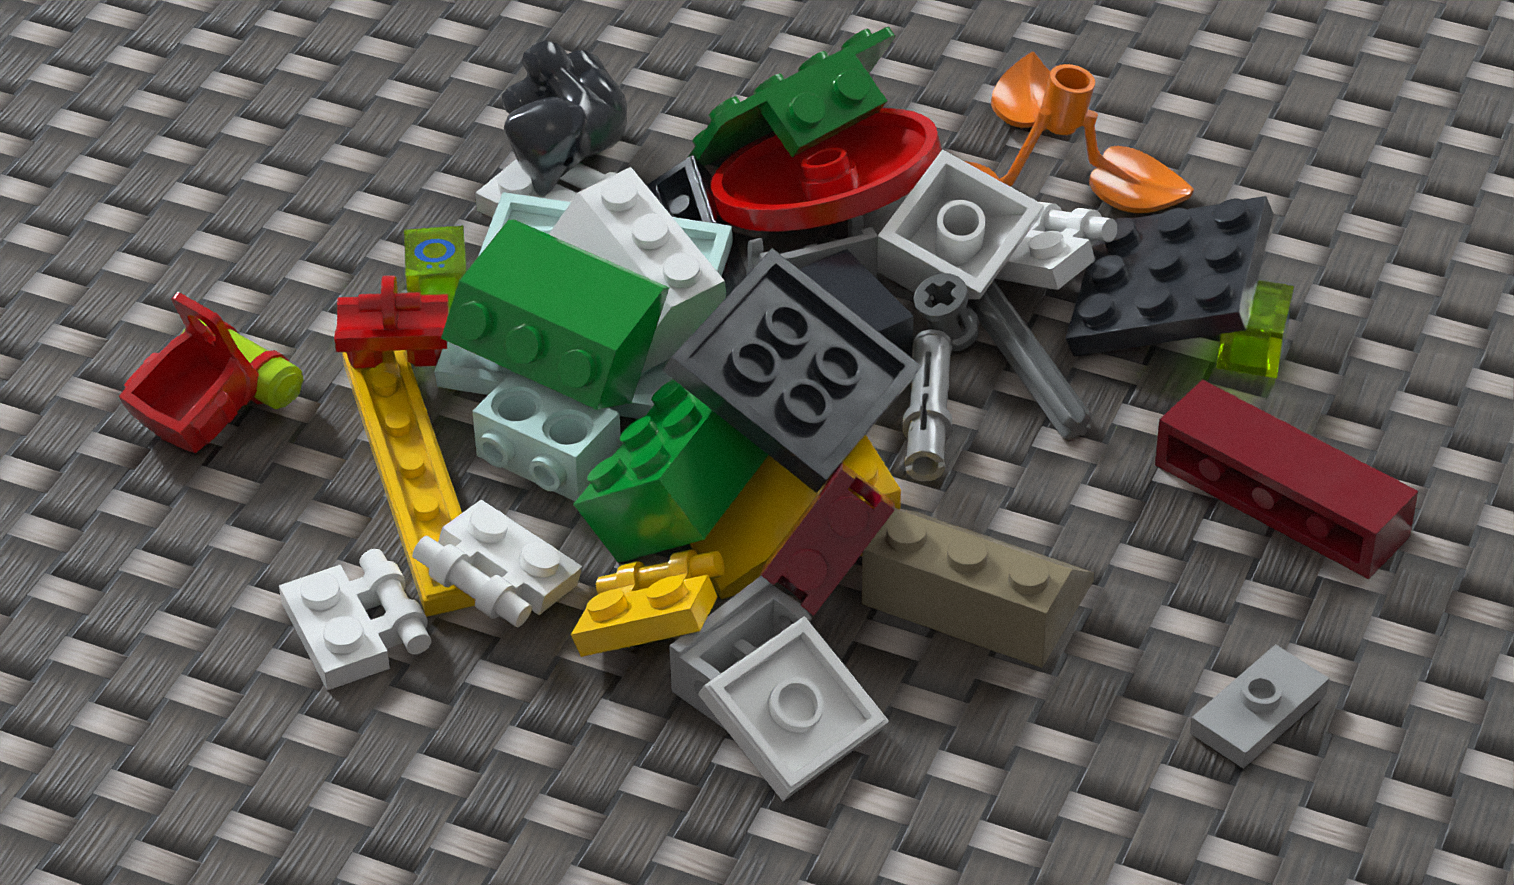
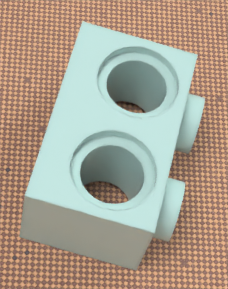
M513 371L472 410L478 457L485 459L495 467L504 468L524 477L547 491H554L574 501L580 497L590 484L587 476L593 468L605 459L613 456L621 446L619 439L621 435L619 412L610 408L596 410Z

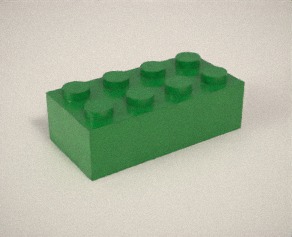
M673 379L661 386L653 394L651 401L654 405L649 412L622 432L619 439L623 444L614 455L593 468L587 476L590 484L573 504L618 563L704 540L768 456L767 453Z

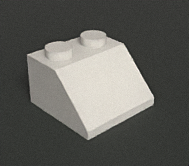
M942 149L879 233L877 272L914 293L920 283L928 277L939 273H951L959 276L965 282L969 294L968 299H980L1044 211V205Z

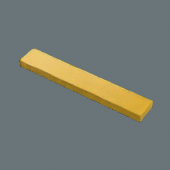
M406 350L384 351L383 363L377 367L355 369L351 366L347 353L342 352L345 371L426 617L475 606L476 600L455 585L444 587L429 576V568L412 556L416 544L424 536H429L438 542L442 527L462 514L411 364L407 360Z

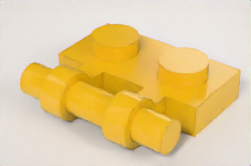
M686 550L673 553L667 562L645 566L639 561L620 565L614 574L598 577L596 581L598 595L587 603L585 611L571 633L580 656L593 655L701 631L718 597L710 579L721 577L725 572L721 553L719 551L698 554L695 550Z

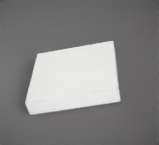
M805 616L705 684L698 693L782 801H785L872 738L889 722Z

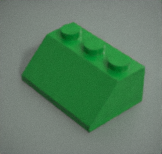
M512 219L504 224L459 280L441 339L596 410L632 403L670 287Z

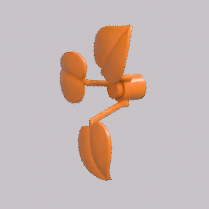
M1031 52L1020 59L1003 74L997 82L991 97L993 111L1004 122L1020 128L1032 127L1010 170L1004 177L999 179L990 168L975 162L964 161L1011 187L1018 178L1043 130L1048 129L1059 135H1070L1077 128L1083 126L1088 160L1091 165L1097 167L1091 172L1089 185L1093 192L1107 204L1125 212L1149 213L1181 203L1189 199L1194 191L1178 174L1155 158L1139 150L1124 146H1112L1106 149L1102 156L1098 151L1095 131L1098 114L1088 109L1095 87L1093 75L1082 67L1070 64L1058 65L1050 71L1035 52Z

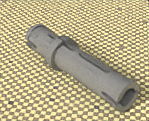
M932 329L922 331L913 341L914 361L922 367L911 381L910 408L906 410L903 416V433L908 439L907 456L905 457L906 472L913 479L919 481H932L942 476L945 471V442L952 434V416L947 410L950 354L952 353V345H949L951 344V339L946 333Z

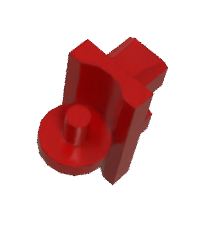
M388 275L382 276L380 294L338 297L337 326L334 335L336 352H346L349 362L354 369L375 368L383 363L384 351L401 350L407 351V360L415 367L436 366L442 349L448 348V341L441 339L449 314L448 294L421 295V292L398 293L396 276Z

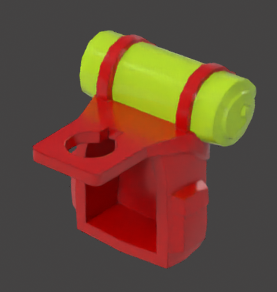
M177 292L171 300L186 328L182 334L174 338L160 353H152L145 359L144 363L124 384L125 389L119 395L123 406L128 412L158 437L182 449L197 453L206 444L211 442L238 414L237 411L250 400L257 404L264 403L273 409L286 407L298 397L304 380L302 370L290 363L284 355L275 350L268 351L238 334L237 330L223 321L217 313Z

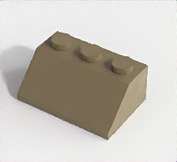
M895 508V511L862 553L863 605L1043 668L1094 581V572L919 512Z

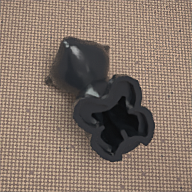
M547 40L532 45L523 53L522 64L527 72L526 78L509 86L502 94V105L509 114L504 124L505 133L519 165L531 178L535 192L541 197H545L551 192L558 180L582 159L594 156L617 144L622 139L627 124V101L625 95L609 75L599 57L585 50H576L567 54L560 45Z

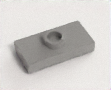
M1275 644L1191 717L1190 734L1244 769L1327 695L1329 678Z

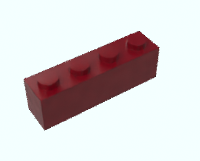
M1203 379L1159 419L1155 465L1368 580L1411 535L1418 496L1417 490Z

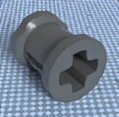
M939 273L928 277L917 287L913 298L917 312L927 319L928 330H939L946 333L951 339V344L949 345H952V351H962L972 345L978 338L979 319L977 314L967 307L969 294L965 282L954 274ZM931 295H933L936 302L935 306L932 304ZM960 319L964 327L963 331H961V328L958 323Z

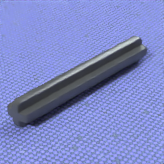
M993 280L980 299H968V306L977 314L982 326L1059 434L1067 440H1072L1078 435L1085 436L1091 429L1089 422L1092 419V414Z

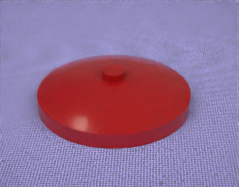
M882 108L880 112L793 158L775 132H771L744 146L725 160L712 177L711 190L719 215L723 220L736 227L755 231H791L814 228L861 216L909 194L942 151L937 127L928 117L904 109Z

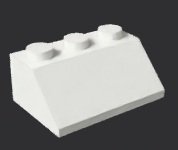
M631 167L578 192L549 233L553 237L670 287L642 372L670 359L726 298L725 280Z

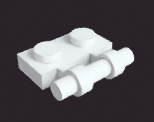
M1039 202L1044 205L1043 213L995 279L1058 290L1095 261L1092 245L1098 240L1105 242L1113 241L1117 234V223L1114 219L1102 217L1097 210L1077 208L1073 212L1062 211L1057 204Z
M483 500L478 501L443 526L438 542L429 536H424L416 544L412 554L414 559L429 568V576L444 587L455 585L476 600L475 607L492 619L501 616L515 627H520L527 620L531 610L540 615L578 585L583 566Z
M371 549L361 556L359 563L365 573L361 578L349 581L341 565L279 585L282 605L327 691L390 669L388 648L403 643L409 653L419 654L428 649L431 644V638L426 630L428 620L417 601L407 597L404 591L406 580L398 565L393 561H387L383 552L379 549ZM382 604L386 611L384 616L370 620L365 610Z

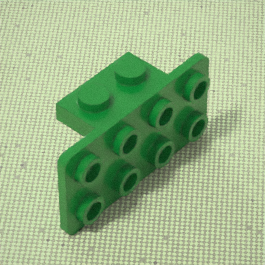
M889 26L873 34L868 28L861 30L842 45V50L830 56L826 51L813 55L798 68L797 73L787 78H784L781 73L768 78L754 90V95L740 102L738 97L734 96L723 101L709 113L711 122L707 128L698 133L692 140L695 147L688 157L694 155L705 167L774 131L793 158L880 112L887 103V99L869 73L895 39L896 35Z

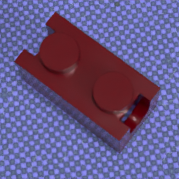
M841 463L764 563L761 576L771 584L775 585L777 582L792 592L801 601V606L814 616L895 511L894 501L844 463ZM848 488L852 489V490L855 491L857 494H859L861 497H863L866 501H868V502L873 506V508L870 507L868 504H866L863 500H861V499H860L859 497H857L855 494H853L851 491H849Z

